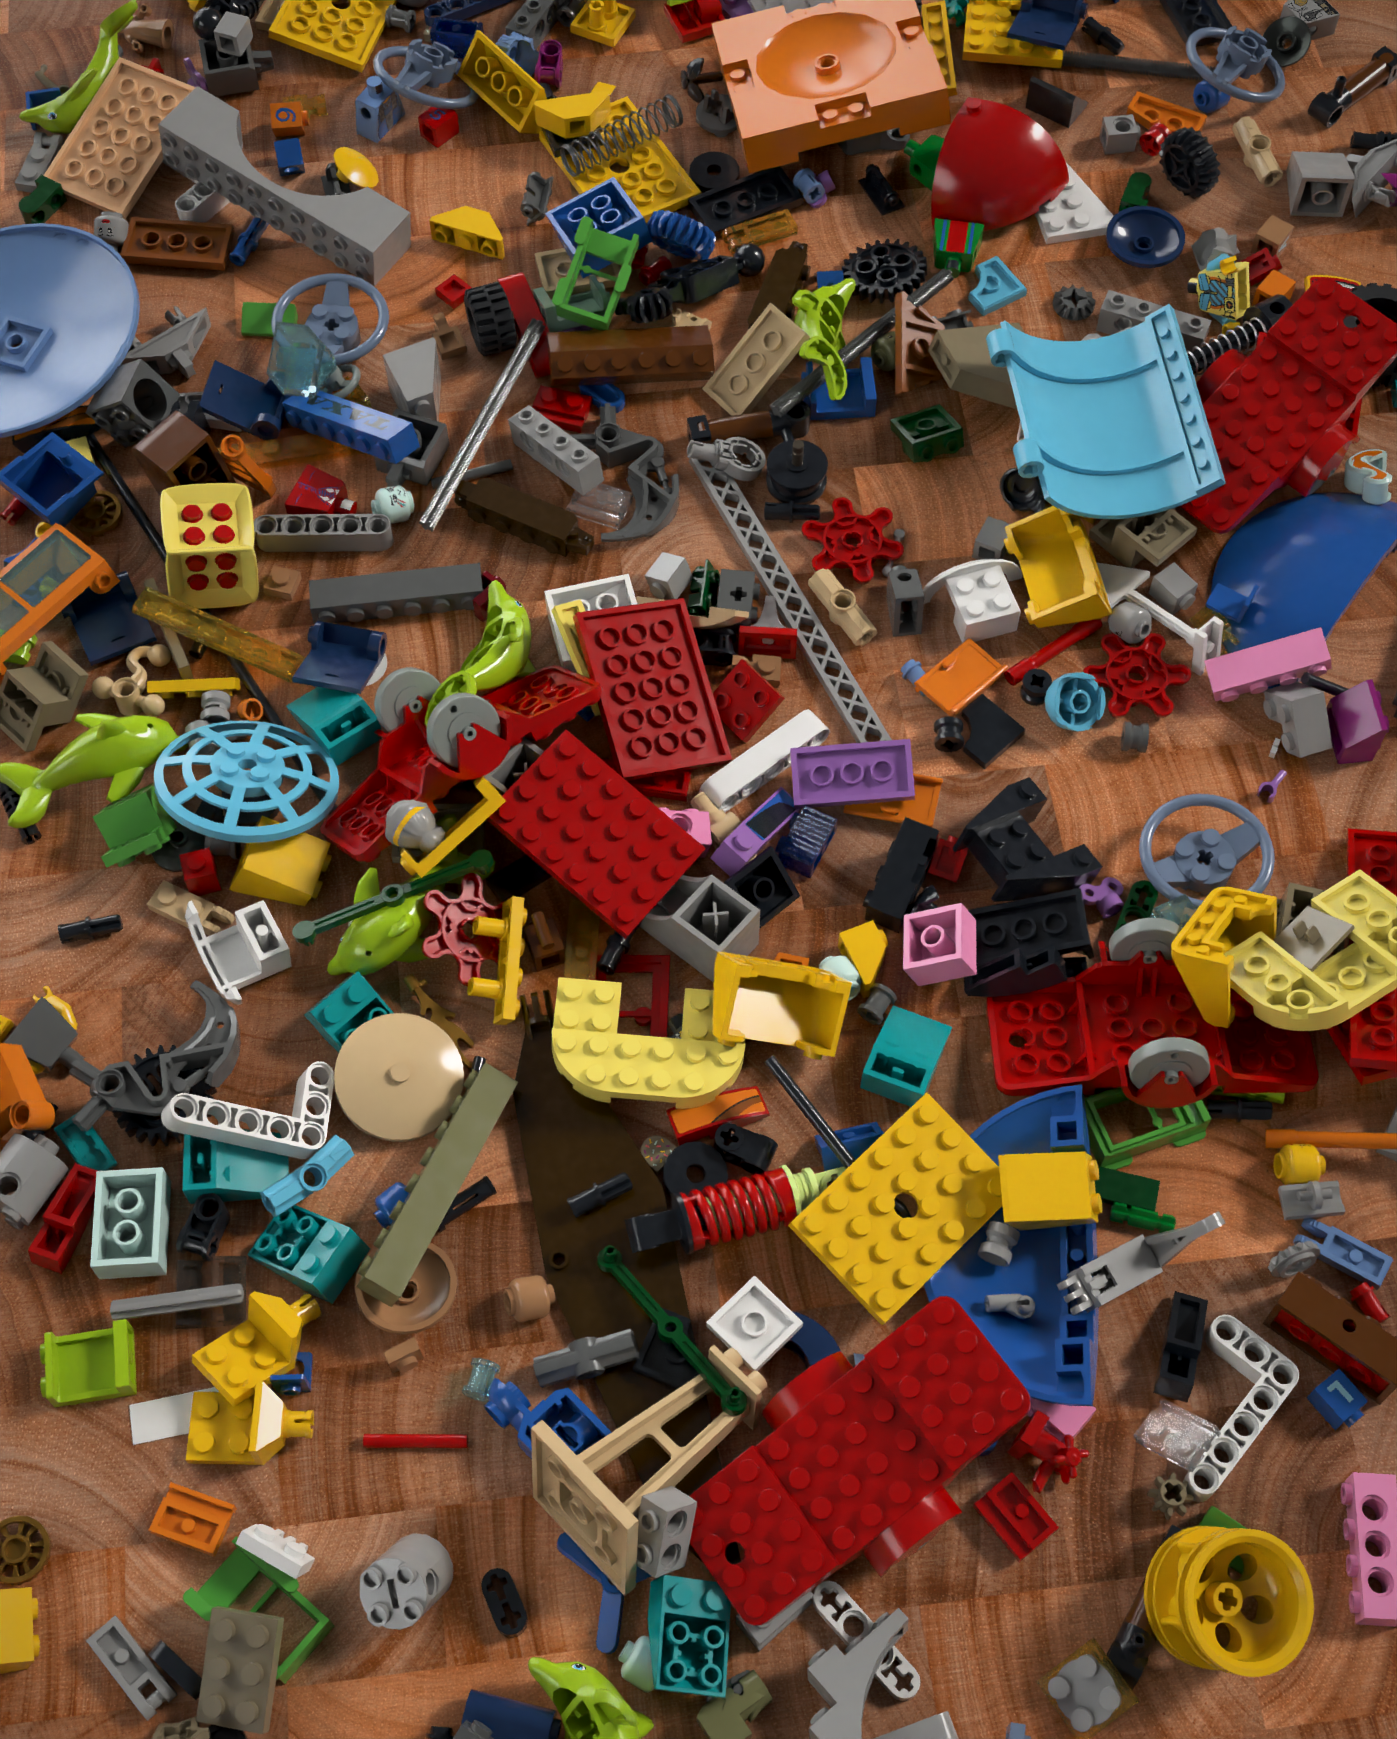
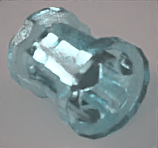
M472 1358L471 1366L473 1369L468 1384L463 1386L461 1392L471 1399L489 1402L490 1385L494 1380L495 1374H499L501 1368L490 1360Z

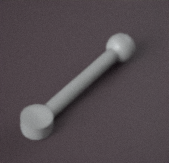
M896 529L894 531L895 541L900 542L904 540L905 532L902 529ZM888 560L887 566L882 569V574L885 577H888V572L891 571L894 561Z

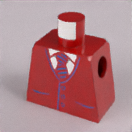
M309 464L305 467L284 503L287 515L355 514L357 510V502L348 499L346 485L342 480Z

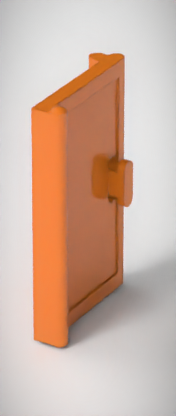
M968 638L914 682L915 691L923 692L947 715L955 717L999 680L1008 669V666L1006 664L1000 665L972 639Z
M913 773L915 800L845 805L843 813L902 824L905 817L933 828L943 779Z

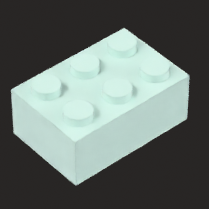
M163 1167L96 1171L90 1267L99 1279L167 1275L171 1180Z

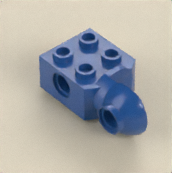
M494 1378L490 1385L489 1402L484 1405L485 1410L503 1429L511 1424L518 1431V1446L531 1460V1428L541 1420L576 1455L612 1433L569 1388L555 1390L545 1401L542 1400L530 1411L528 1409L531 1406L529 1400L511 1381L504 1384L499 1379Z

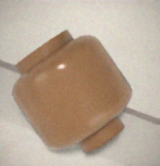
M540 1275L513 1279L509 1283L508 1289H505L503 1292L506 1313L508 1316H513L518 1322L546 1317L549 1314L550 1305L555 1303L553 1286L547 1284Z

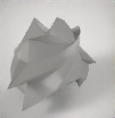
M1220 227L1202 232L1200 238L1191 245L1200 271L1206 269L1207 264L1221 254L1225 253L1232 257L1240 253L1237 247V234L1228 235Z

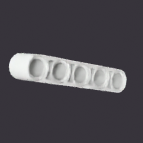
M804 710L710 776L700 787V793L704 792L718 810L727 812L791 766L790 748L819 746L827 739L830 730L811 710Z

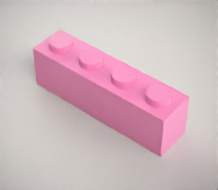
M1321 627L1204 661L1215 702L1219 700L1230 702L1237 699L1239 695L1248 692L1258 694L1266 691L1269 686L1279 683L1281 686L1295 683L1298 680L1297 678H1301L1306 672L1315 676H1321L1327 670L1332 669L1331 657Z

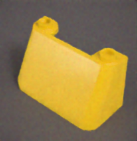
M1051 506L1005 526L1007 538L1004 539L1005 547L1010 555L1014 553L1019 560L1030 601L1027 602L1028 608L1024 609L1030 625L1035 624L1037 628L1101 619L1112 614L1087 531L1078 515Z
M1233 887L1213 889L1172 941V960L1199 1012L1207 1023L1217 1027L1228 1028L1233 1022L1235 1008L1230 1004V972L1234 967V956L1227 955L1225 957L1224 955L1227 951L1260 931L1274 941L1277 935V897Z
M718 951L714 963L712 1034L718 1038V1043L731 1047H736L737 1042H744V1039L796 1046L804 1050L803 1056L821 1060L822 1055L835 1057L852 982L832 972L816 967Z

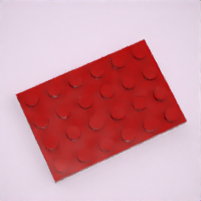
M684 598L575 613L573 620L590 679L598 681L603 688V693L600 695V700L597 704L616 770L620 776L628 781L728 764L732 760Z
M567 729L502 795L506 802L486 819L625 939L706 849Z

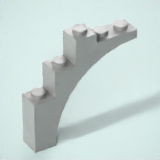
M899 1608L891 1615L888 1612L881 1615L872 1626L874 1630L864 1639L861 1636L855 1638L845 1649L846 1655L836 1645H833L828 1651L821 1649L808 1662L810 1667L807 1668L808 1681L831 1708L828 1710L827 1707H824L810 1720L811 1726L809 1727V1739H862L861 1726L864 1705L874 1675L890 1649L908 1631L909 1618Z

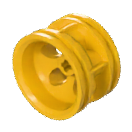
M1194 1526L1183 1529L1173 1534L1159 1547L1150 1562L1145 1578L1144 1604L1153 1633L1172 1656L1190 1666L1246 1677H1262L1278 1672L1290 1664L1300 1653L1308 1639L1314 1615L1313 1591L1309 1576L1296 1553L1285 1542L1270 1533L1256 1529L1216 1526ZM1239 1555L1244 1563V1571L1239 1579L1233 1580L1228 1575V1566ZM1206 1566V1573L1204 1577L1200 1580L1201 1574ZM1248 1596H1253L1258 1602L1256 1618L1253 1621L1246 1619L1241 1612L1243 1600ZM1219 1623H1224L1230 1632L1229 1643L1224 1649L1218 1643L1215 1634L1216 1626Z

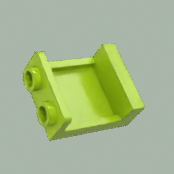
M127 1319L113 1321V1328L64 1336H55L53 1332L44 1333V1344H40L39 1352L41 1363L45 1364V1377H41L40 1387L43 1398H46L54 1407L137 1395L134 1328Z

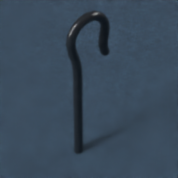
M771 1056L764 1064L847 1169L856 1159L776 1056ZM896 1197L894 1199L895 1212L902 1218H912L906 1205Z

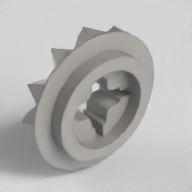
M1312 1241L1298 1242L1294 1246H1288L1284 1251H1279L1278 1255L1271 1259L1268 1269L1274 1277L1288 1278L1295 1276L1298 1271L1301 1273L1316 1262L1320 1249Z

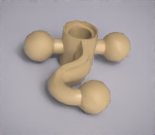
M156 644L152 647L139 646L134 648L126 658V665L133 675L120 678L115 682L106 676L98 677L93 681L92 692L100 699L114 697L118 709L123 715L132 716L143 710L147 716H159L164 711L165 702L156 694H149L146 697L142 696L146 686L147 672L138 663V660L148 657L151 664L162 667L168 664L171 659L170 650L162 644Z

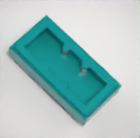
M76 1114L54 1128L77 1164L97 1171H108L118 1165V1162L93 1126L87 1132H83L72 1122Z

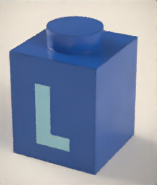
M1340 1369L1319 1384L1307 1397L1309 1402L1334 1430H1337L1344 1423L1348 1428L1354 1425L1364 1416L1360 1409L1368 1402L1365 1396Z

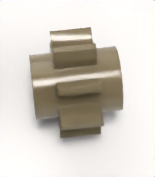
M1173 1472L1166 1481L1162 1477L1157 1476L1154 1483L1158 1489H1150L1147 1493V1496L1154 1498L1155 1505L1152 1511L1160 1510L1164 1512L1166 1520H1169L1175 1511L1183 1517L1187 1510L1182 1503L1188 1504L1194 1499L1192 1495L1187 1494L1186 1487L1188 1482H1180L1176 1479V1475ZM1173 1492L1176 1498L1168 1501L1164 1495Z

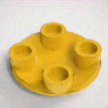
M348 147L336 149L333 158L338 169L336 175L339 180L344 183L351 182L361 189L366 187L373 189L377 185V171L364 155Z

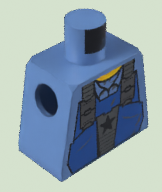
M371 76L366 81L367 87L355 101L357 134L378 143L405 115V111L399 94L386 86L380 77Z

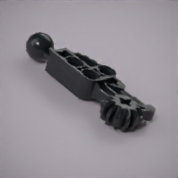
M207 0L204 7L199 9L193 16L192 25L194 31L200 38L215 40L213 31L226 11L252 19L264 0Z
M752 243L742 244L736 249L733 257L719 255L712 259L695 261L678 268L666 269L659 273V280L648 284V288L637 291L627 298H619L615 315L629 314L631 321L639 324L662 320L672 314L673 302L683 304L695 303L740 283L738 274L745 277L758 275L765 265L763 250Z

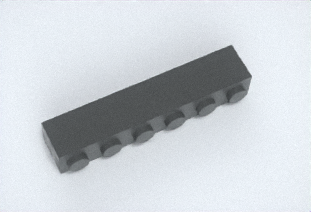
M480 563L309 581L310 610L314 625L317 621L327 623L360 622L368 619H388L390 617L406 615L417 616L425 613H445L447 611L463 609L474 610L473 599L483 591Z

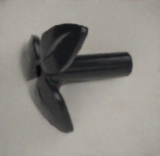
M704 58L694 59L688 64L687 72L685 70L681 71L683 89H686L688 86L689 96L698 103L705 97L698 86L699 84L718 82L723 79L721 71L700 74Z
M933 885L926 887L918 895L916 901L911 905L908 914L939 908L933 903V901L939 899V894Z

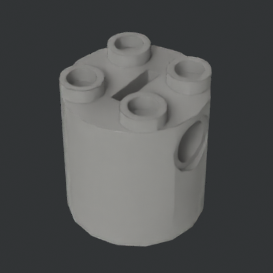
M14 1133L0 1152V1212L6 1216L4 1220L18 1230H21L24 1225L28 1226L69 1170L55 1156L60 1150L59 1146L41 1134H38L33 1141L23 1135ZM15 1191L13 1194L7 1195L9 1192Z
M413 1533L400 1538L360 1576V1599L367 1613L368 1621L375 1627L383 1626L388 1629L401 1630L413 1626L449 1590L453 1580V1563L448 1551L438 1540L427 1534Z

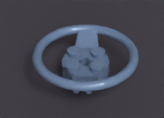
M1232 26L1228 30L1206 27L1194 31L1188 37L1186 53L1191 65L1204 80L1221 92L1247 102L1267 103L1280 97L1285 89L1284 73L1278 62L1271 55L1272 50L1266 48L1267 40L1254 30L1246 27L1243 32L1237 30V26ZM1203 38L1222 39L1217 48L1218 54L1215 57L1218 64L1213 72L1202 62L1196 50L1197 42ZM1265 64L1275 79L1274 89L1268 92H1251L1231 85L1239 76L1249 79L1251 75L1260 73Z
M422 39L412 40L409 46L384 48L373 59L374 71L381 78L382 82L396 93L417 103L442 109H461L473 105L479 98V95L472 88H470L469 95L457 99L439 98L417 91L425 84L432 88H438L440 83L450 82L453 79L454 73L458 74L461 62L458 59H454L455 53L453 50L434 41L432 46L422 44ZM404 56L406 57L405 65L394 79L384 69L383 62L391 57Z
M321 274L296 283L280 297L272 313L271 327L278 345L291 357L311 364L313 367L326 366L332 363L342 365L365 356L380 343L388 328L389 310L382 294L367 281L347 274ZM326 285L322 304H317L312 308V313L305 322L308 345L313 349L312 353H308L294 346L285 336L282 327L283 315L288 305L298 295L314 287ZM349 286L357 288L370 296L378 310V323L375 331L360 346V329L354 309L350 306Z
M1190 794L1166 802L1148 818L1139 840L1141 865L1154 889L1171 902L1192 911H1196L1204 900L1191 898L1174 888L1181 887L1184 890L1188 888L1192 891L1201 892V895L1206 896L1213 889L1225 887L1235 866L1260 846L1262 851L1261 870L1256 881L1247 891L1262 894L1271 880L1275 863L1271 838L1260 820L1242 805L1216 795ZM1191 806L1215 807L1235 815L1244 822V824L1221 835L1215 829L1189 833L1176 844L1172 856L1156 862L1153 861L1151 845L1155 830L1167 816L1177 810Z

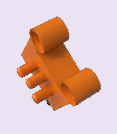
M0 1043L1 1152L8 1140H3L2 1137L13 1127L19 1130L46 1131L51 1128L55 1120L54 1107L46 1101L22 1045Z

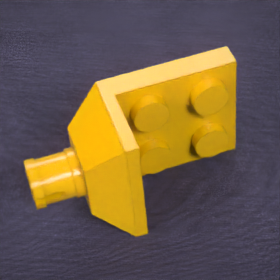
M254 1291L249 1294L248 1319L192 1354V1363L226 1400L235 1407L255 1394L256 1382H264L266 1385H269L271 1383L270 1375H284L295 1368L302 1328L310 1321L321 1316L320 1307L315 1299L310 1301L312 1296L307 1293L291 1305H288L280 1297Z
M256 1382L255 1394L235 1407L220 1392H194L186 1462L188 1464L264 1465L285 1446L286 1438H312L314 1430L311 1429V1426H314V1411L288 1410L284 1402L264 1382Z

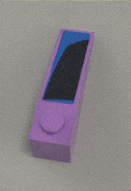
M780 787L720 844L710 859L731 877L748 864L802 808L794 809V798L784 788Z

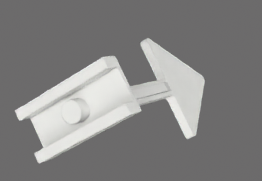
M1097 563L1111 609L1121 600L1126 599L1146 609L1151 617L1184 638L1186 643L1193 647L1191 668L1193 672L1201 676L1205 669L1204 661L1220 656L1224 625L1222 620L1214 616L1200 629H1193L1135 591L1138 586L1150 577V571Z

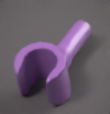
M1280 770L1271 782H1263L1259 786L1257 796L1259 797L1262 791H1268L1271 795L1267 803L1273 802L1277 793V787L1287 775V772Z

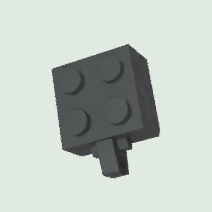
M198 40L208 91L215 97L260 90L257 74L274 69L270 50L252 51L249 43L242 56L239 57L218 51L216 40Z
M396 409L392 416L412 422L420 447L397 464L374 456L376 468L378 471L387 473V487L402 486L405 480L427 486L450 446L447 425Z

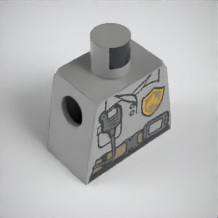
M1288 0L1283 5L1280 18L1288 16L1300 18L1309 27L1311 40L1335 33L1340 13L1327 0Z

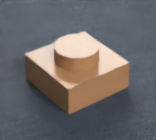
M273 565L264 585L265 594L292 600L302 579L300 571Z
M415 1337L383 1352L392 1373L397 1371L401 1373L407 1372L416 1367L418 1361L423 1359Z

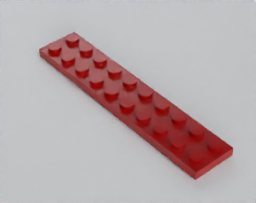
M1348 828L1346 836L1347 877L1360 869L1397 896V832ZM1348 938L1349 946L1354 943L1350 938ZM1396 988L1348 1019L1349 1066L1397 1071Z

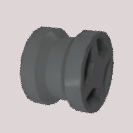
M1124 721L1121 733V751L1137 749L1139 753H1146L1149 740V724L1142 723L1137 726L1131 722Z

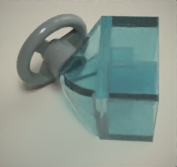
M276 322L266 373L282 394L314 398L319 391L330 394L333 391L342 389L333 395L344 399L357 387L361 378L359 368L353 364L337 366L333 353L308 325ZM344 372H351L353 374L352 379L344 380Z

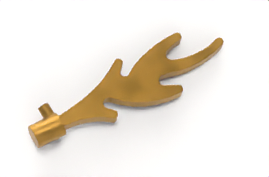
M414 974L406 976L403 982L410 992L416 995L421 1009L420 1016L424 1018L427 1011L432 1012L431 1022L447 1033L458 1049L462 1064L471 1070L472 1063L463 1055L457 1041H463L469 1048H473L474 1042L460 1027L446 1020V1018L454 1019L455 1013L438 1005L421 989L427 984L425 979L418 981Z

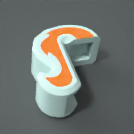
M1379 449L1361 451L1347 459L1345 464V487L1353 493L1361 494L1365 502L1373 505L1385 504L1391 499V493L1388 492V484L1392 481V475L1386 472L1387 452Z

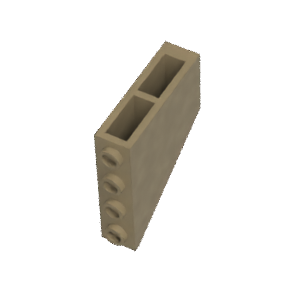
M1019 322L1009 323L1014 328L1025 333ZM1001 324L937 330L928 352L951 390L1017 409L1007 366L996 367L991 363L986 343L987 335L991 331L1001 328Z

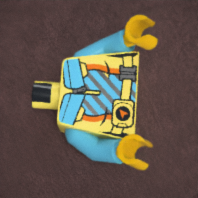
M1225 253L1207 264V268L1198 273V278H1191L1187 286L1190 294L1198 295L1199 308L1202 311L1209 312V315L1222 324V334L1226 335L1227 330L1234 331L1235 326H1240V322L1235 320L1244 316L1246 309L1250 307L1249 262L1235 263V260H1237L1236 255L1231 257Z

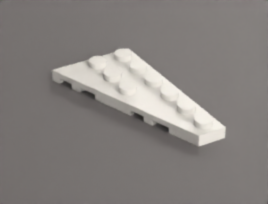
M1067 163L1069 183L1052 202L1046 201L1039 206V211L1035 213L1046 244L1106 235L1108 224L1114 217Z

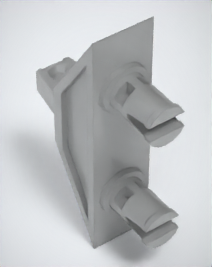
M1397 139L1371 149L1365 156L1349 154L1346 157L1355 176L1352 191L1355 218L1371 201L1386 207H1390L1389 201L1394 203L1396 192L1384 188L1388 181L1381 173H1397Z
M173 306L176 316L169 310L165 313V319L173 327L143 344L135 336L121 365L142 359L158 375L170 374L177 369L187 379L195 375L196 372L192 361L211 327L207 308L186 318L178 307Z

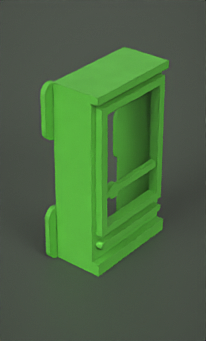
M585 216L581 219L574 238L578 246L567 277L561 278L558 281L552 303L556 306V313L559 317L597 330H609L621 293L625 291L632 271L631 264L639 246V235L633 234L631 241L593 228V219ZM586 254L622 265L618 278L591 269L588 265L582 266ZM580 270L585 274L591 273L616 282L604 317L568 305Z
M1116 1087L1084 1098L1090 1149L1098 1166L1113 1170L1129 1166L1133 1161V1156L1170 1143H1173L1176 1147H1182L1202 1140L1206 1136V1129L1211 1121V1117L1202 1100L1189 1105L1171 1108L1178 1123L1166 1127L1162 1126L1163 1121L1157 1116L1155 1109L1147 1107L1153 1118L1152 1124L1158 1130L1113 1145L1097 1109L1128 1100L1122 1088Z
M236 1536L232 1542L237 1548L198 1592L191 1587L184 1593L183 1600L205 1621H210L212 1608L217 1606L229 1608L259 1573H263L274 1584L249 1612L256 1613L279 1588L317 1622L280 1666L278 1665L276 1680L280 1679L286 1684L334 1628V1624L297 1591L299 1588L297 1579L271 1564H267L261 1558L236 1544L238 1537Z

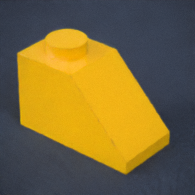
M873 920L839 933L838 949L841 955L848 957L859 972L862 981L860 993L863 998L868 997L871 993L870 989L878 976L884 961L885 950L888 946V940L882 929L878 930Z

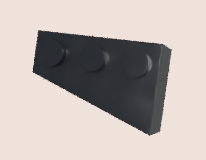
M905 817L896 840L892 842L889 848L885 865H881L875 878L877 883L874 890L869 889L863 902V906L866 907L865 920H873L877 925L897 933L900 932L904 924V915L908 914L928 874L937 848L939 830Z

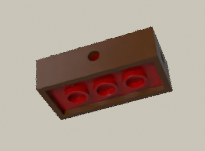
M1298 1271L1263 1324L1333 1373L1340 1369L1360 1392L1381 1405L1397 1388V1336H1392L1382 1329L1381 1324L1374 1318L1363 1316L1354 1310L1345 1298L1329 1293L1322 1288L1321 1283L1314 1277L1303 1275Z

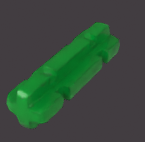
M1114 1202L1110 1210V1220L1123 1224V1221H1127V1225L1154 1231L1155 1228L1158 1229L1159 1233L1175 1229L1176 1218L1172 1215L1163 1213L1162 1216H1159L1158 1212L1132 1206L1130 1209L1127 1208V1204Z

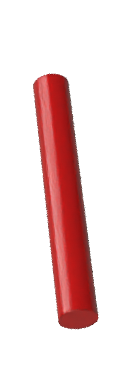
M364 1434L363 1448L468 1447V1434Z

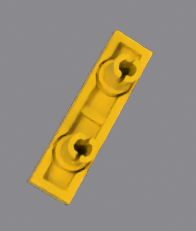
M512 896L503 903L502 920L477 916L473 921V934L499 938L500 946L497 980L472 977L468 982L467 994L469 996L494 999L493 1024L505 1026L518 1017L520 1011L517 989L521 985L523 971L519 968V963L525 949V939L521 938L522 926L525 925L527 920V909L524 908L525 898Z

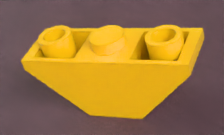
M606 90L534 101L536 125L565 139L587 136L589 132H594L611 114L610 92Z
M463 206L430 218L429 223L433 240L502 260L505 257L503 237L489 212Z

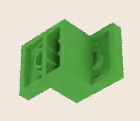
M154 783L134 791L124 798L111 802L93 816L96 825L110 848L101 856L106 868L116 863L119 867H122L134 861L135 857L143 852L145 855L157 851L162 847V844L171 839L169 835L177 828L171 816L159 803L155 794Z

